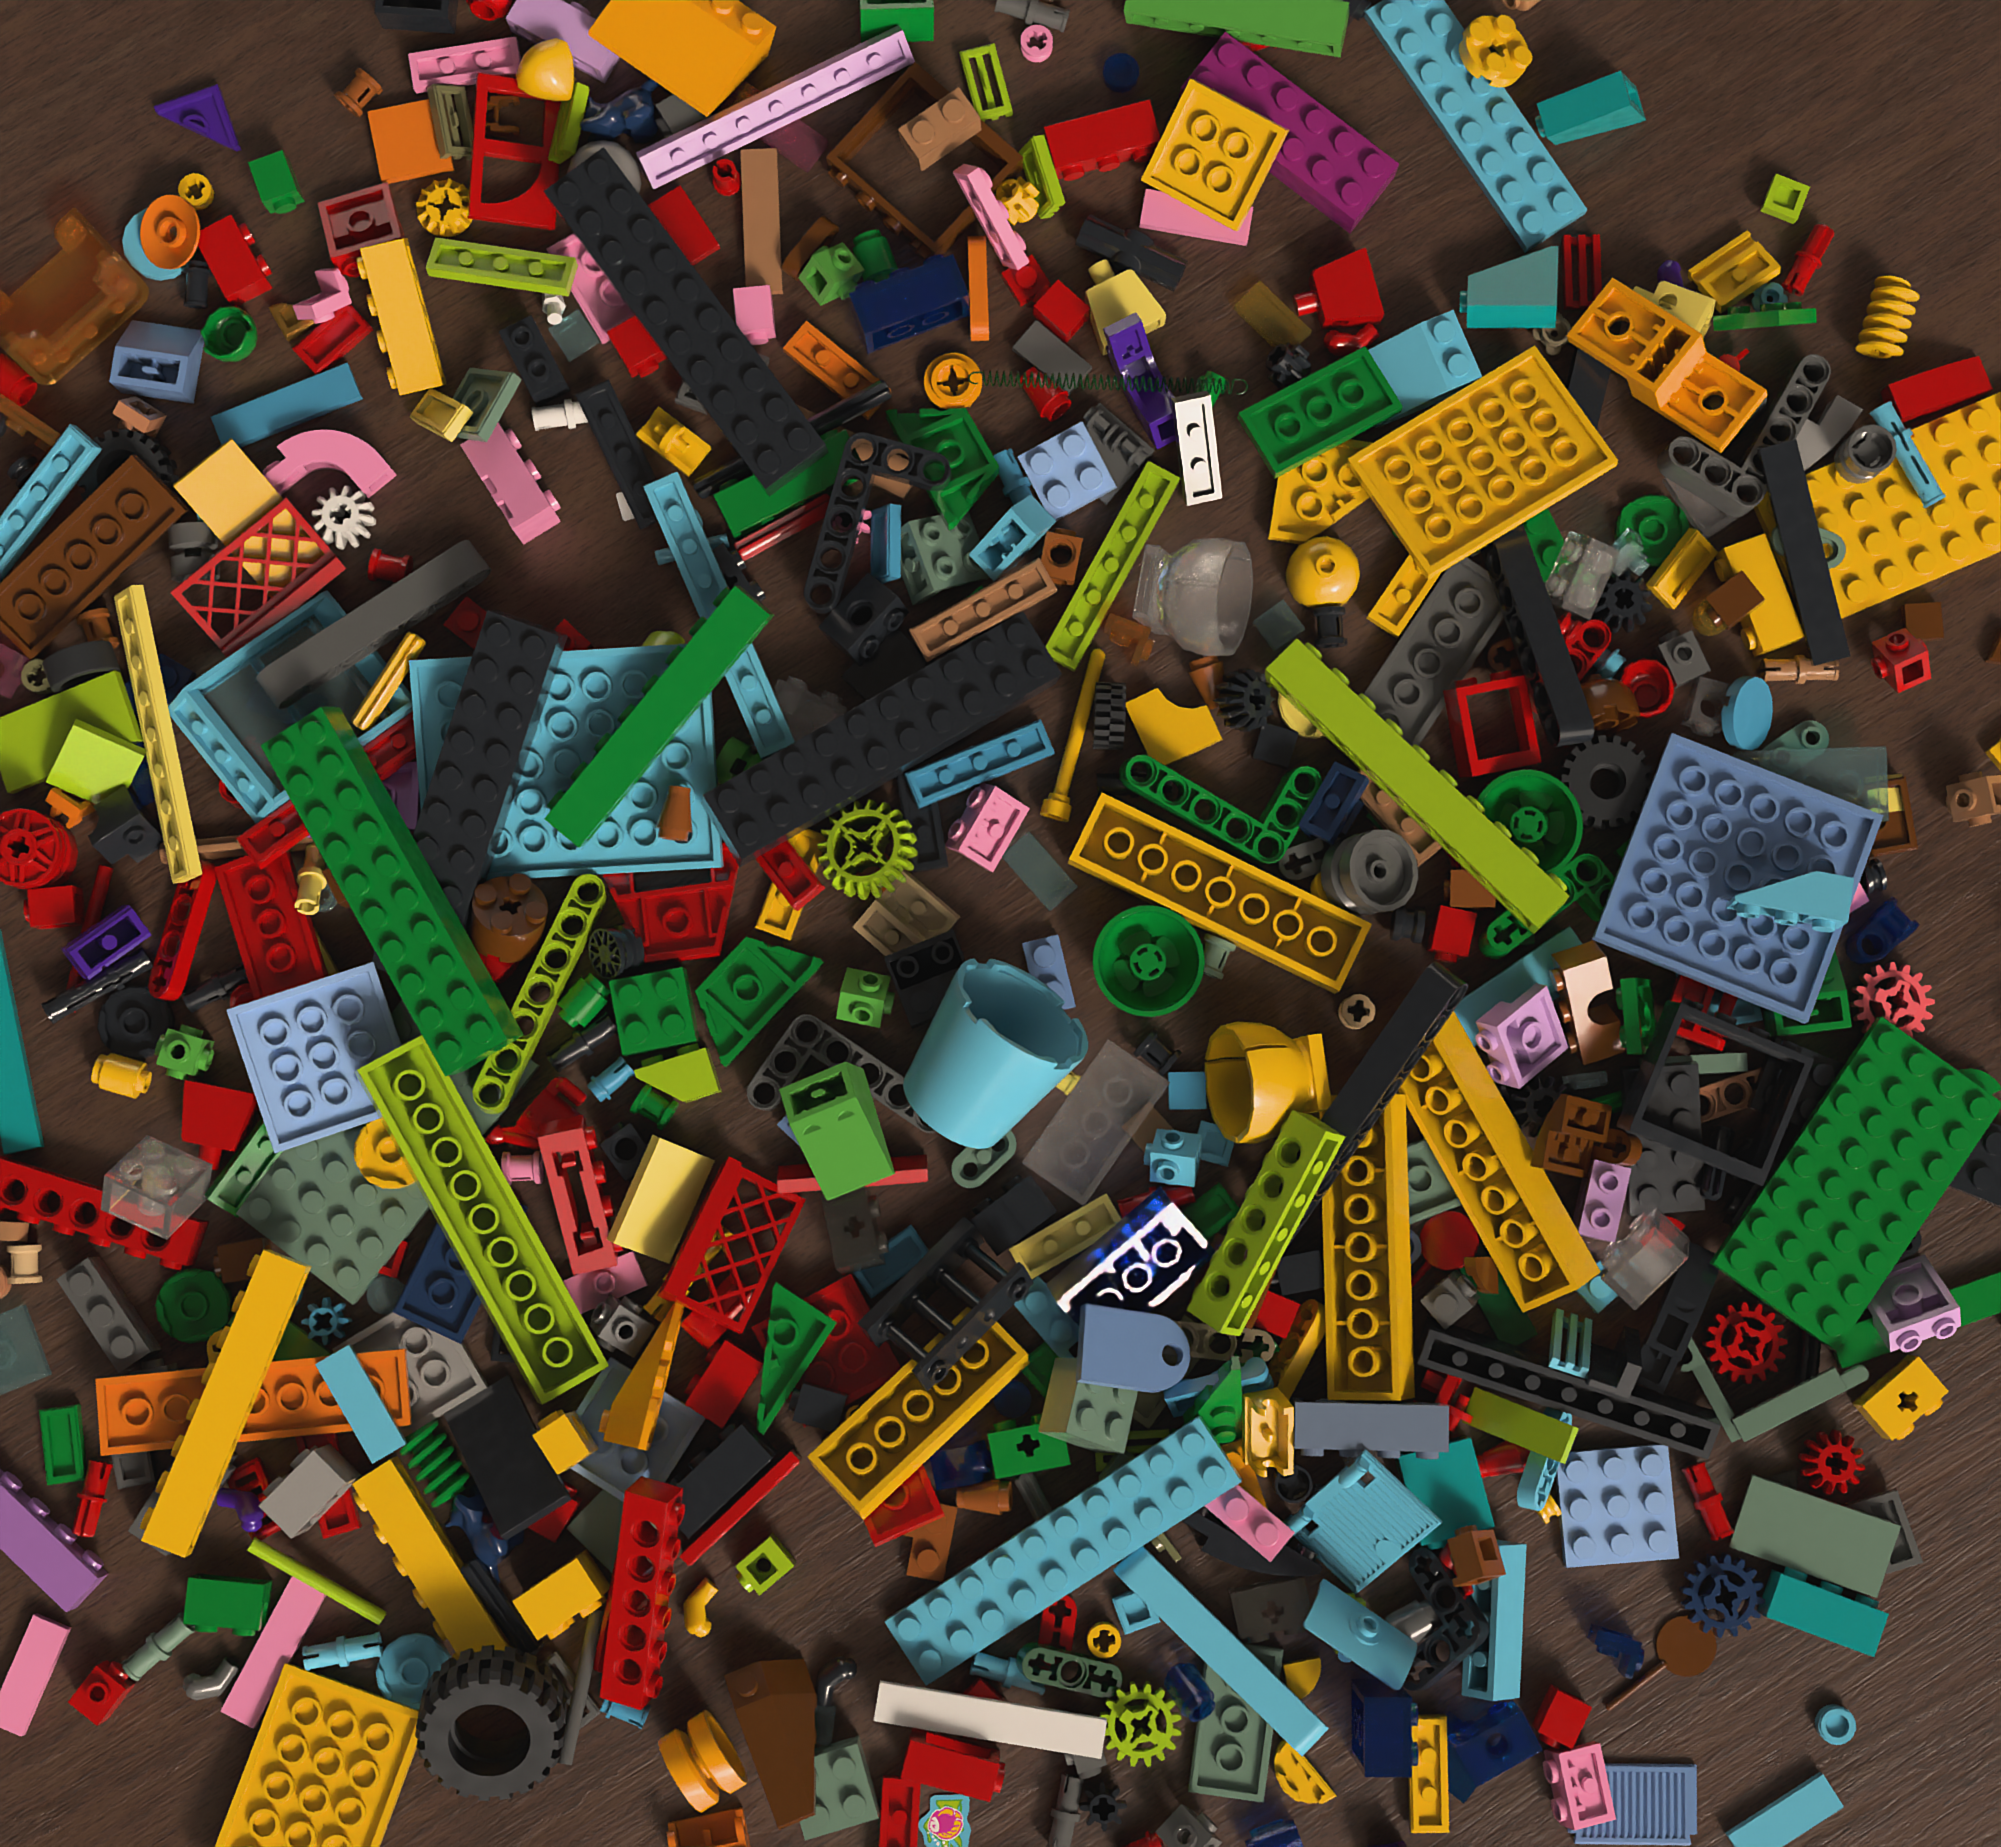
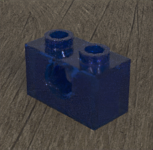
M1513 1700L1508 1703L1504 1701L1493 1705L1488 1709L1487 1715L1476 1721L1468 1720L1461 1723L1454 1729L1455 1733L1447 1737L1467 1776L1476 1787L1543 1751L1523 1711ZM1494 1733L1501 1734L1500 1741L1495 1746L1485 1747L1486 1740L1490 1735Z

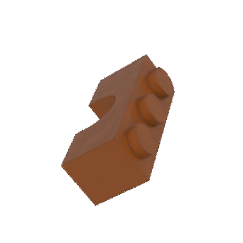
M1593 940L1551 954L1554 969L1549 970V975L1554 989L1559 991L1561 1000L1556 1002V1007L1561 1021L1566 1023L1568 1032H1565L1564 1035L1569 1046L1567 1049L1569 1054L1575 1053L1581 1063L1587 1065L1626 1052V1049L1622 1047L1620 1042V1020L1608 1004L1588 1008L1590 1001L1597 994L1613 989L1607 957Z

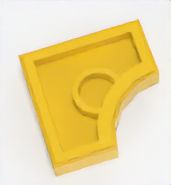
M1159 688L1126 702L1128 713L1148 756L1165 766L1223 740L1207 705L1193 709L1178 707L1168 701Z

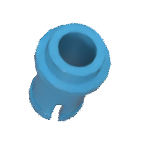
M620 1056L618 1060L596 1078L591 1076L590 1079L592 1081L587 1087L600 1102L606 1098L610 1100V1094L632 1076H635V1073Z
M604 1699L600 1711L606 1713L605 1718L609 1719L611 1715L642 1729L651 1705L647 1704L642 1710H638Z

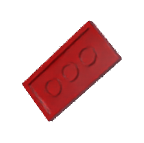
M290 849L261 870L249 855L214 868L254 1001L329 976L310 915L299 913L297 908L294 907L299 885Z

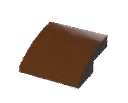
M1561 1094L1542 1125L1530 1166L1588 1179L1594 1142H1607L1613 1106Z

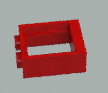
M1511 670L1489 674L1490 682L1478 684L1477 678L1472 677L1454 681V689L1443 691L1459 778L1473 777L1542 763L1527 682L1524 675L1512 677ZM1508 688L1520 751L1478 759L1466 696Z
M912 1728L900 1778L990 1802L993 1792L1000 1793L1006 1770H1004L1005 1763L1000 1762V1750L923 1729Z

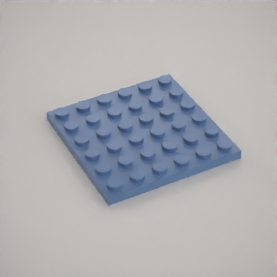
M1671 733L1592 940L1805 1024L1810 1019L1843 926L1835 929L1834 932H1820L1813 930L1812 924L1797 922V925H1782L1774 922V917L1760 915L1759 918L1738 916L1736 914L1737 910L1727 909L1726 904L1735 895L1814 871L1853 877L1852 904L1884 815Z

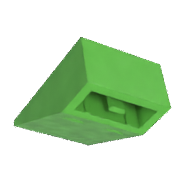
M843 1062L779 1089L789 1125L826 1200L829 1201L895 1174L863 1068Z

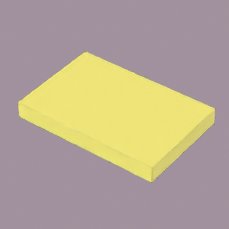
M652 1135L607 1240L670 1264L715 1160Z

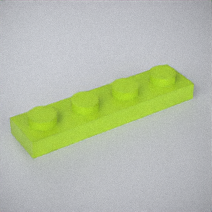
M435 237L426 265L427 273L431 277L568 297L578 268L575 257Z

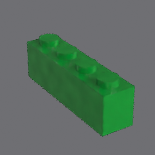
M834 429L821 435L820 437L826 444L829 453L770 497L753 475L742 481H739L738 478L729 480L719 487L720 492L713 496L736 541L793 509L806 504L813 498L823 493L828 495L832 493L845 444L850 438L846 429L841 432ZM854 448L853 457L857 460H861L856 449ZM850 479L846 481L843 488L858 480Z

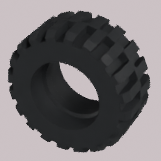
M494 1645L482 1646V1650L475 1653L473 1648L460 1652L458 1660L450 1657L441 1664L440 1671H435L431 1675L427 1688L423 1690L415 1733V1737L418 1739L416 1748L419 1757L425 1759V1769L431 1776L438 1774L437 1782L444 1788L449 1789L452 1786L457 1789V1795L466 1798L471 1794L479 1796L478 1800L490 1801V1797L499 1796L500 1800L513 1798V1792L519 1791L520 1794H524L533 1789L534 1780L537 1783L543 1782L550 1774V1768L556 1766L564 1742L567 1711L566 1699L563 1698V1688L559 1680H552L553 1671L546 1664L542 1663L538 1666L536 1664L537 1657L527 1652L523 1656L516 1654V1648L505 1646L504 1650H494ZM499 1705L518 1714L527 1727L509 1739L487 1741L474 1737L465 1731L457 1721V1718L463 1712L476 1706Z

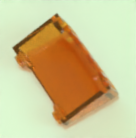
M75 207L59 220L54 229V237L63 249L10 297L0 289V346L41 385L54 384L63 378L140 309L149 296L147 284Z

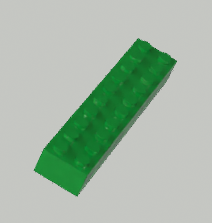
M320 707L260 745L445 1077L467 1070L524 1035L341 708Z

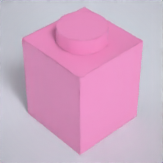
M770 285L733 288L736 325L750 344L761 345L767 343L770 338H776Z

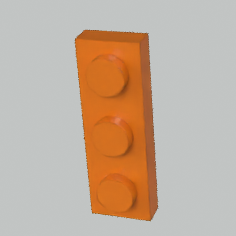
M808 321L804 322L783 347L784 353L842 400L879 381L877 377ZM881 404L861 415L869 420Z

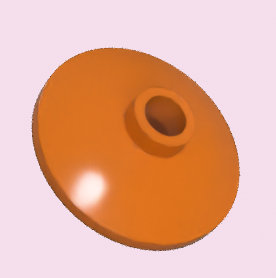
M171 194L163 195L154 200L144 213L140 227L141 245L149 261L159 268L172 270L185 265L194 255L199 243V218L192 204L185 198Z

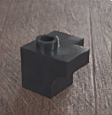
M125 785L93 806L98 815V823L93 832L88 835L92 846L111 864H114L127 854L139 863L159 849L160 844L164 842L162 831L152 820L144 804Z

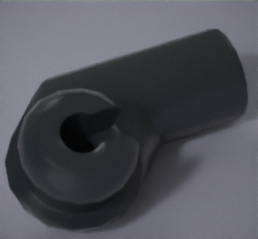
M844 1656L835 1657L819 1669L815 1687L818 1706L831 1707L834 1686L846 1678L852 1679L855 1677L857 1664L852 1658L846 1659Z

